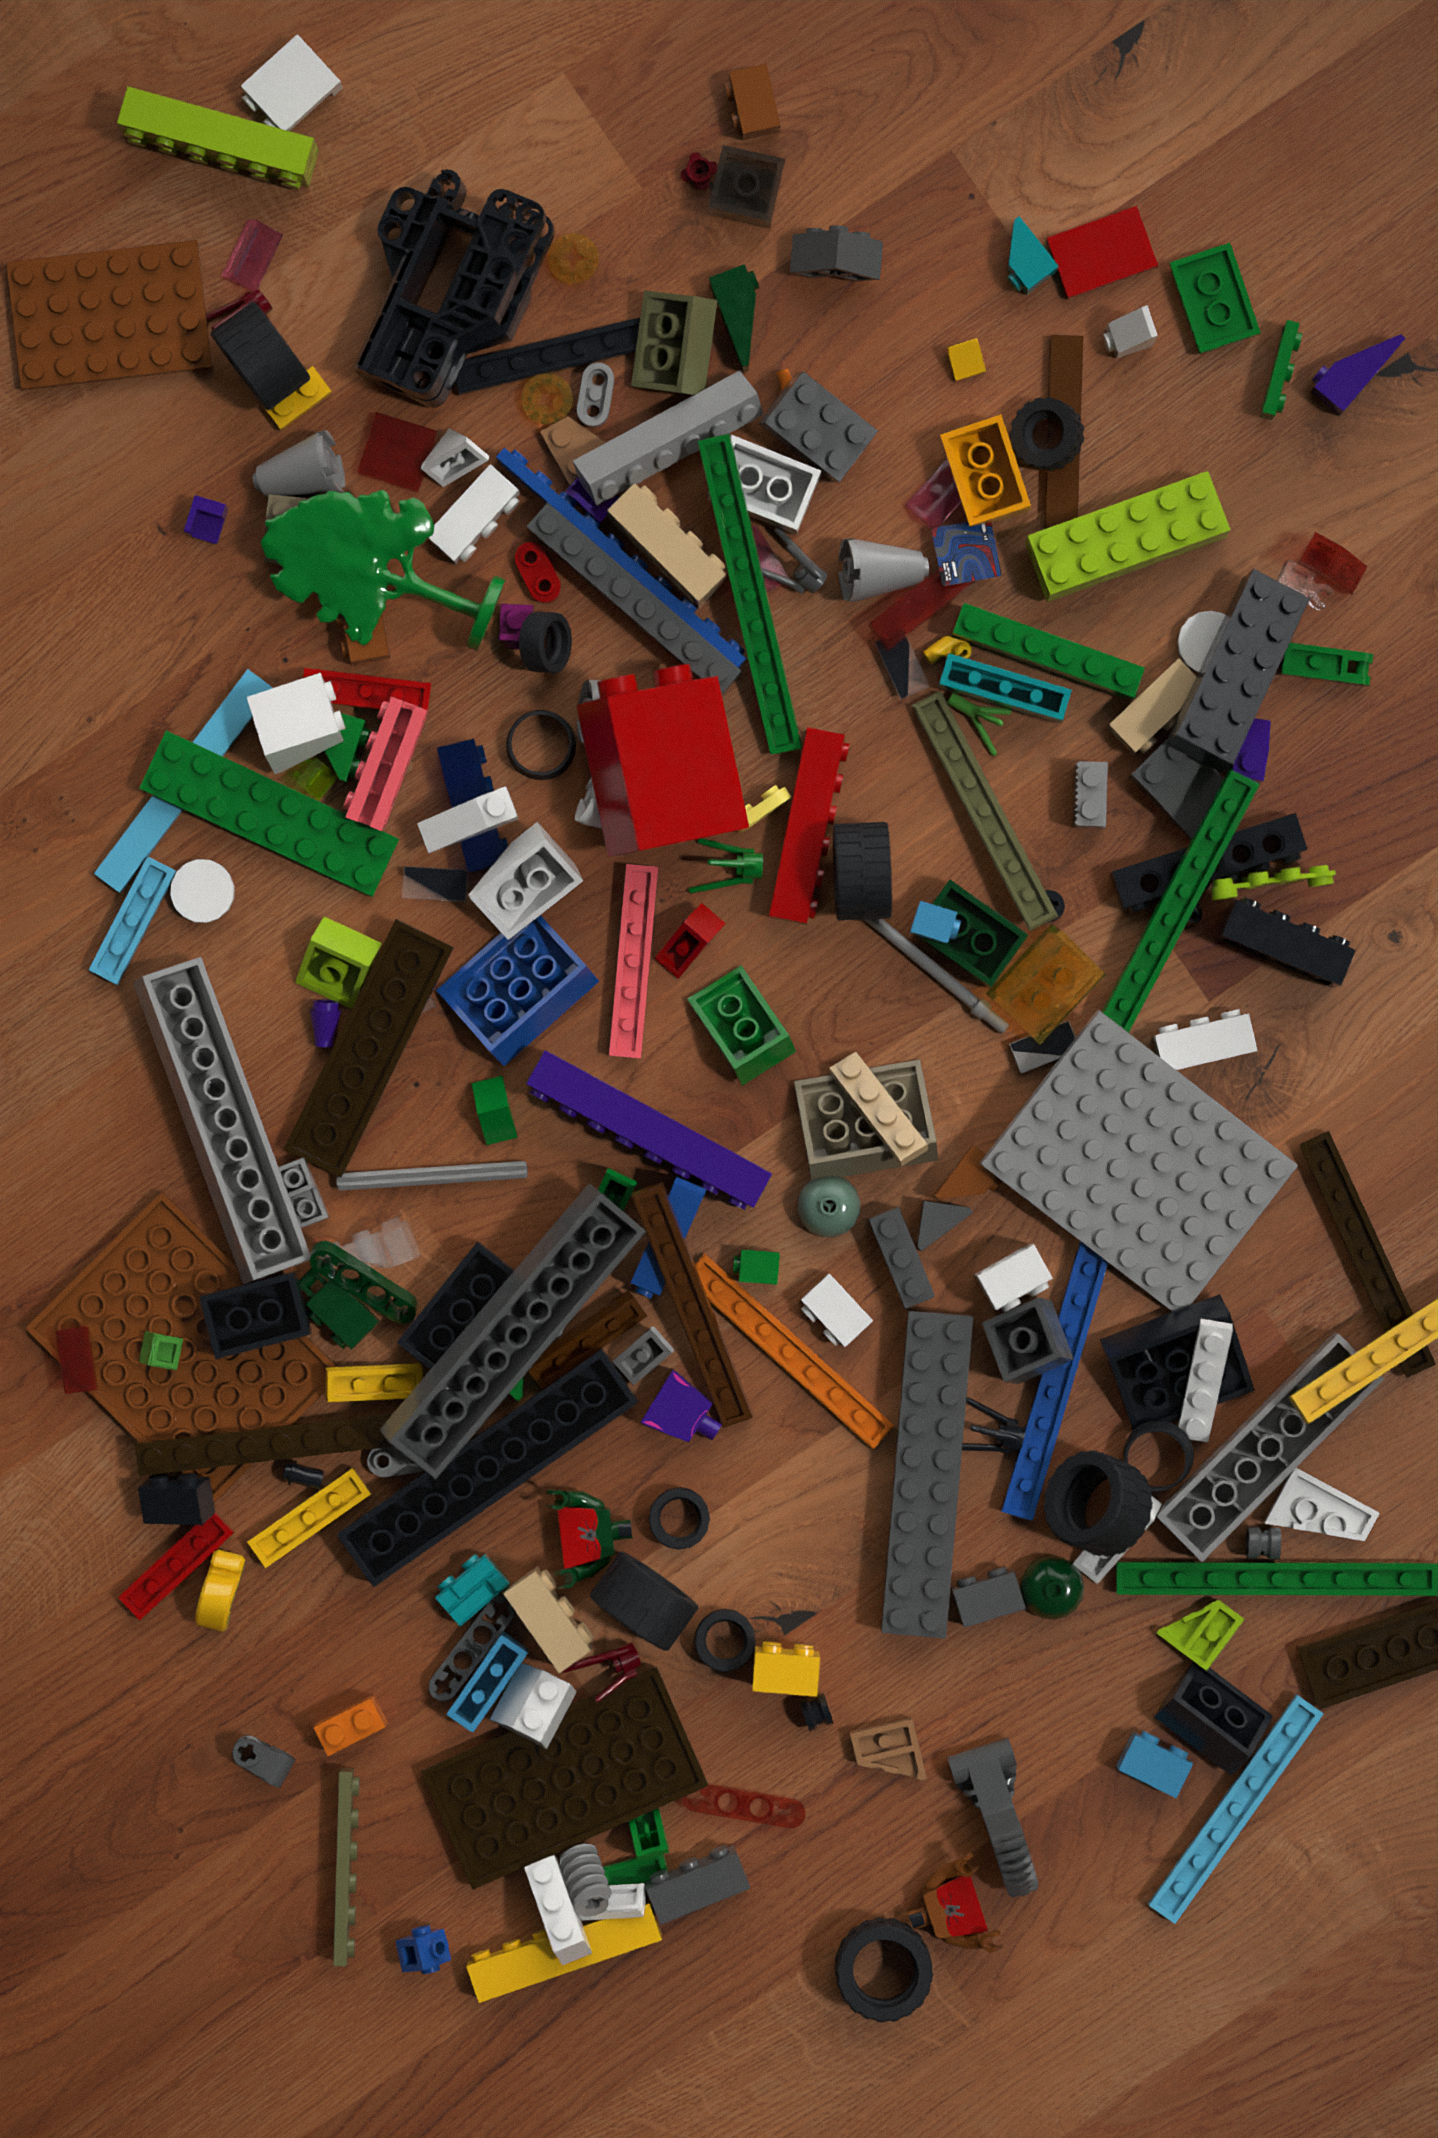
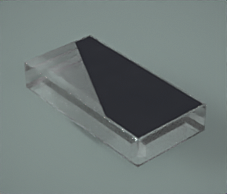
M903 628L874 641V645L900 701L930 687Z
M404 866L402 898L467 902L469 871Z

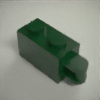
M312 1267L299 1279L301 1289L312 1298L306 1304L311 1309L307 1314L320 1327L325 1323L333 1331L330 1337L341 1348L344 1349L348 1346L351 1350L354 1349L380 1322L357 1297L332 1281H327ZM319 1280L324 1286L317 1293H314L310 1287Z

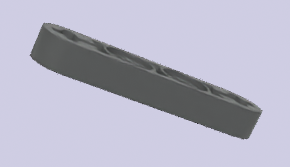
M498 1594L488 1602L432 1676L429 1682V1691L435 1699L447 1701L455 1696L513 1619L516 1611L510 1603L507 1607L510 1614L508 1616L502 1614L496 1621L497 1624L502 1625L499 1630L496 1629L492 1622L483 1619L485 1614L490 1619L494 1615L496 1608L493 1604L495 1602L501 1604L503 1601L509 1603L504 1594ZM481 1625L488 1627L492 1633L490 1641L484 1644L476 1642L473 1637L474 1629ZM460 1651L468 1652L472 1657V1664L467 1669H460L454 1663V1656ZM446 1665H448L454 1673L463 1676V1678L458 1681L454 1677L449 1684L452 1691L450 1693L444 1691L440 1694L436 1691L438 1684L435 1681L437 1679L445 1680L450 1673L444 1670Z

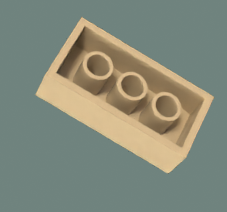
M634 483L607 510L609 520L700 608L726 582V574L724 573L726 566L713 553L708 557L702 551L703 543L691 531L685 534L679 528L681 526L679 524L680 520L668 508L662 511L657 506L658 502L656 500L658 498L645 485L640 489Z

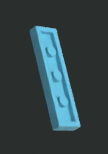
M148 856L146 857L89 971L119 985L177 872L176 870Z

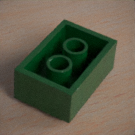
M949 879L932 904L958 912L955 920L961 921L956 939L949 938L948 944H942L924 937L914 936L990 989L1028 937V934Z

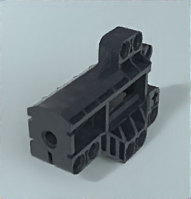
M449 169L441 170V174L436 179L433 178L427 194L411 187H400L394 191L378 224L377 232L382 241L393 280L353 365V369L357 374L367 381L431 408L439 407L447 400L467 354L512 341L531 300V287L555 236V226L550 218L546 216L544 209L539 203L506 189H497L489 195L480 216L468 209L461 208L467 194L466 186L459 175ZM453 182L455 188H448V190L445 191L443 186L445 184L450 185ZM507 198V202L502 204L499 208H497L495 203L497 201L503 202V200ZM408 199L415 200L414 206L410 210H401L404 201ZM546 223L548 224L549 228L548 232L545 236L540 238V234ZM401 228V234L398 238L394 240L388 239L391 230ZM453 229L472 237L438 314L417 306V303L450 230ZM533 252L535 253V261L532 265L527 267V263ZM522 284L520 293L514 296L517 285ZM485 300H488V303H487L485 309H483V303H484V301H485ZM504 313H509L507 322L500 325ZM410 322L415 326L426 330L425 333L412 327H409ZM397 352H399L400 354L413 360L412 362H409L395 355Z

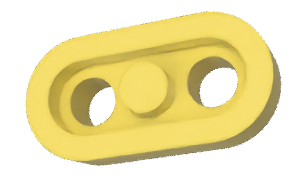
M775 785L761 795L763 799L761 803L755 807H752L750 803L745 806L749 828L792 798L786 787L779 790ZM748 828L742 829V830H737V831H738L739 834H740V833L744 832L745 830H747Z

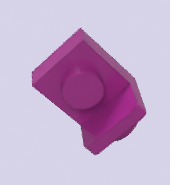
M501 604L498 640L499 643H505L506 649L519 650L520 630L527 616L533 613V605Z

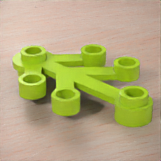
M1328 865L1309 867V873L1301 874L1300 867L1283 869L1281 873L1273 874L1274 878H1269L1268 872L1248 874L1249 877L1242 878V883L1233 884L1232 878L1214 880V887H1211L1212 900L1238 897L1237 889L1241 888L1252 889L1305 880L1308 882V887L1334 884L1333 876H1336V871H1329Z

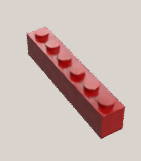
M807 727L769 918L807 925L808 918H815L818 900L812 899L814 887L821 888L824 869L818 868L821 855L827 856L831 838L825 837L827 824H834L837 806L831 805L833 792L840 794L843 779L842 774H837L839 762H846L850 743L844 742L845 734Z

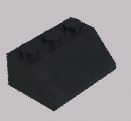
M1193 1661L1167 1694L1154 1717L1229 1775H1232L1251 1757L1273 1715L1213 1669L1209 1668L1206 1671Z

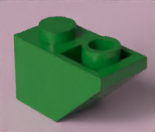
M341 713L346 729L340 730L343 741L324 751L339 779L343 783L348 784L350 777H355L361 760L356 759L360 747H366L370 729L366 728L367 722L365 720Z

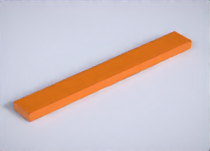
M705 1253L695 1263V1267L708 1300L865 1443L874 1449L895 1425Z

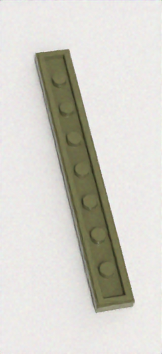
M941 691L912 705L1029 931L1031 932L1058 918L1049 897Z

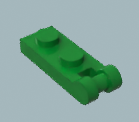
M1290 642L1283 656L1281 675L1369 687L1371 676H1368L1369 664H1373L1374 654ZM1348 661L1357 663L1355 674L1347 673Z

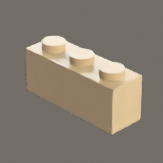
M1178 658L1116 717L1107 728L1133 755L1138 750L1144 754L1157 742L1153 736L1161 728L1167 732L1175 724L1178 717L1177 713L1182 709L1196 676Z

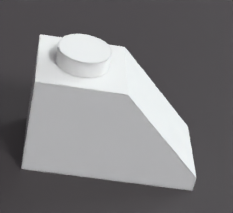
M1148 306L1141 307L1108 323L1106 327L1107 333L1103 334L1108 352L1114 351L1116 359L1152 347L1158 337Z

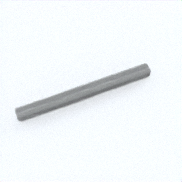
M525 1161L352 1172L344 1173L342 1177L337 1176L336 1181L338 1190L342 1191L521 1179L527 1177L528 1171Z

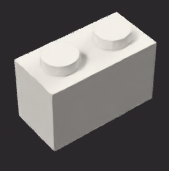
M829 1273L801 1298L805 1304L801 1310L813 1323L819 1319L827 1327L823 1333L835 1346L841 1342L846 1347L873 1322L869 1315Z

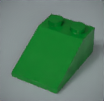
M742 965L688 998L690 1005L742 1086L796 1053L789 1034Z

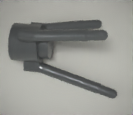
M776 527L775 532L787 545V550L800 563L793 574L797 579L793 581L761 567L763 576L792 587L800 594L805 589L812 594L815 593L825 582L827 573L810 560L781 528Z

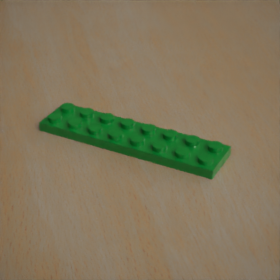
M167 730L139 789L371 897L374 896L400 840L384 831L346 818V814Z

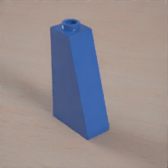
M676 1177L668 1198L685 1239L707 1189ZM648 1242L631 1283L636 1285L635 1292L652 1299L654 1293L659 1296L661 1295L665 1286V1280L650 1242Z

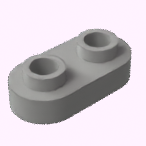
M604 363L589 365L582 375L577 415L580 422L590 428L600 427L607 421L614 388V374L611 368ZM597 375H601L605 379L601 386H596L592 382L593 378ZM590 407H597L599 414L596 417H590L587 414V410Z
M395 1446L375 1448L368 1455V1467L374 1475L379 1477L411 1474L424 1470ZM385 1455L389 1458V1465L387 1467L379 1466L377 1461L379 1456Z

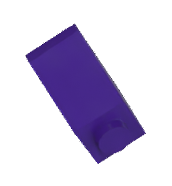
M1254 718L1236 760L1230 769L1261 784L1264 781L1269 752L1271 721Z

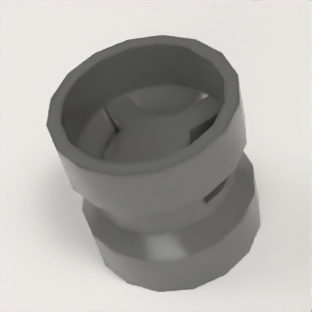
M1248 1526L1246 1531V1558L1257 1559L1262 1554L1269 1559L1279 1560L1281 1554V1528L1270 1527L1268 1530L1261 1532L1258 1527Z

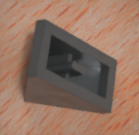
M923 1201L916 1246L920 1251H923L973 1212L969 1207Z

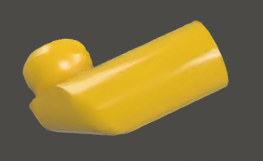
M944 636L925 649L922 654L928 663L932 665L943 656L947 657L948 653L968 659L971 656L972 649L969 643L963 639Z

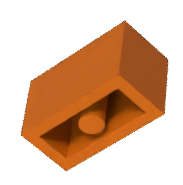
M373 1694L316 1723L313 1728L327 1756H330L385 1728L388 1722Z

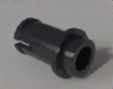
M296 1460L293 1463L287 1461L282 1480L287 1481V1485L295 1483L319 1491L324 1471L298 1465Z

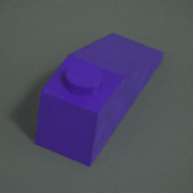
M1400 334L1335 362L1330 369L1323 366L1312 379L1316 385L1310 392L1340 416L1406 338Z

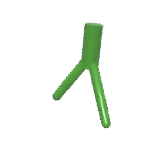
M953 693L947 704L970 716L991 755L996 756L997 751L978 717L995 725L1002 726L1003 721L990 714L1010 715L1012 713L1011 709L976 706Z

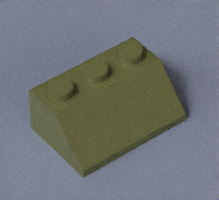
M644 290L631 386L691 395L706 389L717 300Z

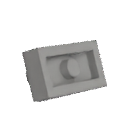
M653 1326L615 1358L613 1363L635 1385L675 1350Z

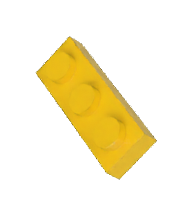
M421 1363L326 1368L325 1399L327 1402L406 1399L423 1379V1366Z

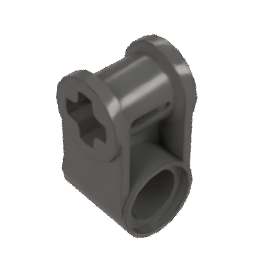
M251 1735L239 1738L232 1751L233 1758L239 1766L278 1788H281L296 1761L293 1756L275 1746H270ZM248 1744L254 1746L252 1752L256 1755L255 1757L249 1755L245 1759L242 1757L243 1751L239 1747L246 1748Z

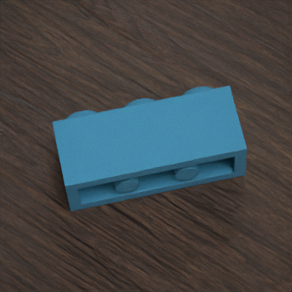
M503 1631L446 1715L473 1733L524 1660L529 1649Z

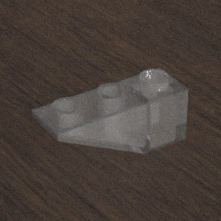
M399 1217L382 1223L383 1230L371 1234L369 1229L352 1235L353 1242L342 1247L339 1241L334 1243L371 1267L393 1268L422 1256L408 1220L400 1222Z

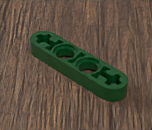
M320 1241L313 1245L309 1263L316 1272L396 1323L406 1324L414 1320L418 1302L416 1297L332 1242ZM352 1269L359 1274V1277L349 1279L342 1272ZM373 1286H379L385 1293L379 1296L373 1295L368 1289Z

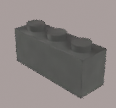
M899 1207L868 1218L904 1308H909L935 1297Z
M727 1845L718 1846L712 1849L706 1857L686 1859L679 1864V1868L669 1872L666 1869L659 1870L649 1876L650 1879L645 1881L646 1891L661 1925L750 1889L749 1880L734 1845L728 1848Z

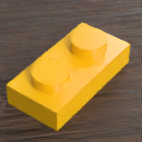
M313 366L306 370L310 375V380L271 410H266L281 431L332 394L331 389Z

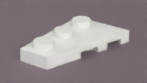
M1295 1468L1287 1477L1263 1523L1365 1541L1380 1513L1304 1471Z

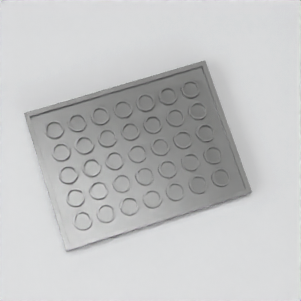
M1099 1010L1094 1013L980 1161V1164L1172 1312L1190 1306L1298 1167L1290 1158Z

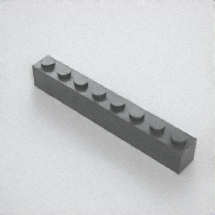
M548 502L526 526L531 535L681 665L690 664L692 674L697 679L718 676L723 696L741 676L742 671Z

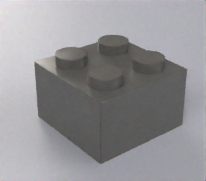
M1036 1298L982 1322L1001 1375L1006 1383L1020 1384L1074 1360L1052 1300Z

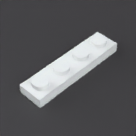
M1200 1319L1178 1421V1427L1186 1433L1190 1440L1209 1441L1233 1324Z

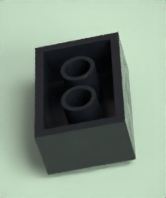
M297 1271L199 1297L215 1359L312 1334Z

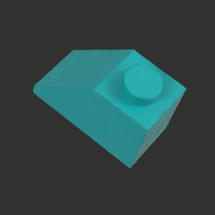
M1019 216L1014 220L1012 226L1007 267L1009 275L1007 279L1016 291L1019 292L1022 289L1028 295L1054 275L1059 266Z

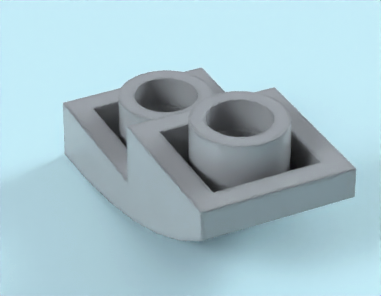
M304 1158L278 1167L301 1229L330 1218Z

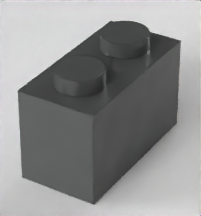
M1006 1566L988 1571L989 1577L976 1580L975 1576H970L957 1581L958 1586L953 1587L952 1591L964 1628L1026 1609L1013 1569L1007 1571Z

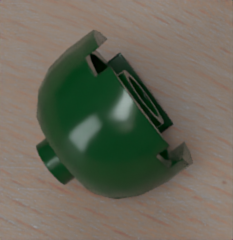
M1054 1555L1037 1558L1029 1564L1024 1571L1020 1583L1022 1598L1028 1609L1040 1618L1049 1620L1065 1618L1073 1613L1083 1599L1085 1587L1082 1574L1069 1560Z

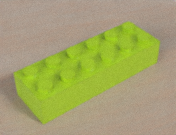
M127 86L117 121L123 135L128 137L127 142L140 147H146L147 143L159 146L158 150L160 152L174 156L177 155V151L189 154L190 160L202 164H207L208 160L220 163V168L230 172L238 173L239 169L250 171V176L263 181H269V178L272 177L282 180L281 185L299 190L300 186L309 188L319 153L316 142L312 137Z
M1206 471L1030 534L1026 538L1025 546L1047 602L1225 539L1231 529L1210 474Z

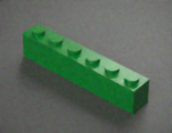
M963 603L951 635L952 637L963 639L972 645L1129 701L1135 698L1145 667L967 603Z

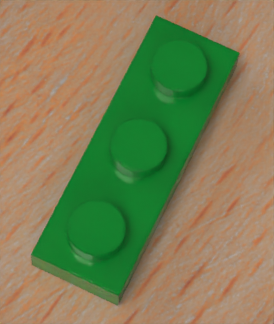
M1287 320L1283 326L1259 416L1261 418L1272 420L1276 412L1282 413L1286 400V395L1281 394L1284 381L1290 382L1295 365L1289 363L1292 351L1298 352L1303 333L1297 332L1299 322Z

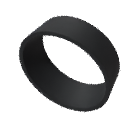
M546 710L532 711L517 719L510 728L506 741L507 755L513 767L522 775L534 780L552 779L562 774L571 765L576 753V737L570 724L560 715ZM530 716H551L557 719L568 733L569 750L567 756L558 767L550 771L535 772L528 770L517 761L513 754V733L516 727Z
M1160 1420L1143 1423L1135 1428L1126 1440L1124 1462L1128 1463L1129 1449L1132 1443L1141 1435L1148 1432L1169 1434L1183 1448L1185 1454L1184 1471L1173 1484L1166 1486L1149 1485V1487H1151V1491L1171 1489L1181 1483L1191 1471L1194 1461L1192 1443L1186 1433L1175 1424Z

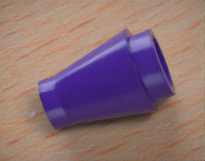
M313 1000V1008H310V1015L315 1038L314 1046H334V1038L341 1014V1009H338V1001Z

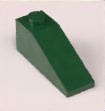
M745 264L709 277V285L715 300H717L718 309L742 372L749 370L756 303L755 290L760 289L754 271L748 272Z

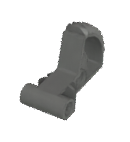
M1009 1738L947 1757L956 1786L982 1812L1008 1895L1012 1898L1022 1897L1037 1890L1039 1885L1012 1803V1796H1014L1015 1792L1014 1782L1017 1776V1763Z

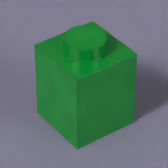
M741 1249V1256L734 1255L733 1275H739V1282L778 1285L780 1252Z

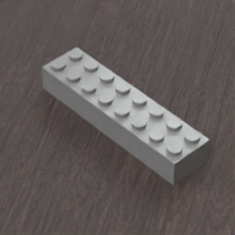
M1333 1332L1161 1505L1156 1517L1201 1562L1384 1380L1382 1376L1378 1377L1309 1424L1304 1423L1288 1397L1357 1352L1339 1333Z

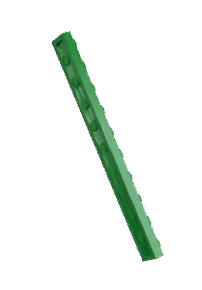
M727 433L698 440L770 754L800 749L803 747L731 435Z
M1230 768L1101 1011L1128 1033L1260 785L1258 782Z
M1118 1561L1116 1563V1594L1438 1596V1563Z

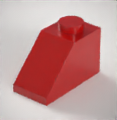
M701 903L677 929L655 959L679 979L726 923Z

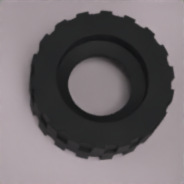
M1039 397L1035 398L1032 402L1028 401L1022 409L1017 411L1015 419L1012 420V430L1010 431L1011 446L1017 452L1018 458L1024 460V463L1032 467L1047 471H1054L1057 468L1062 469L1066 464L1072 463L1075 460L1074 457L1080 453L1081 445L1084 443L1083 431L1085 430L1084 425L1080 421V415L1075 413V409L1050 397H1046V399ZM1051 418L1056 420L1061 426L1062 436L1054 448L1043 450L1034 443L1033 430L1039 421Z

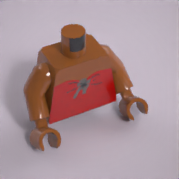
M967 1853L960 1860L949 1862L937 1868L927 1880L925 1890L922 1891L926 1906L908 1911L913 1930L932 1924L936 1938H941L946 1944L965 1949H984L990 1953L1001 1949L1003 1945H995L992 1937L1001 1935V1932L993 1930L986 1934L983 1933L988 1931L971 1878V1875L980 1867L979 1865L970 1867L967 1864V1861L974 1856L972 1853Z

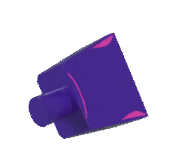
M674 1369L641 1420V1423L686 1442L691 1440L696 1431L712 1441L722 1424L706 1415L712 1406V1402Z

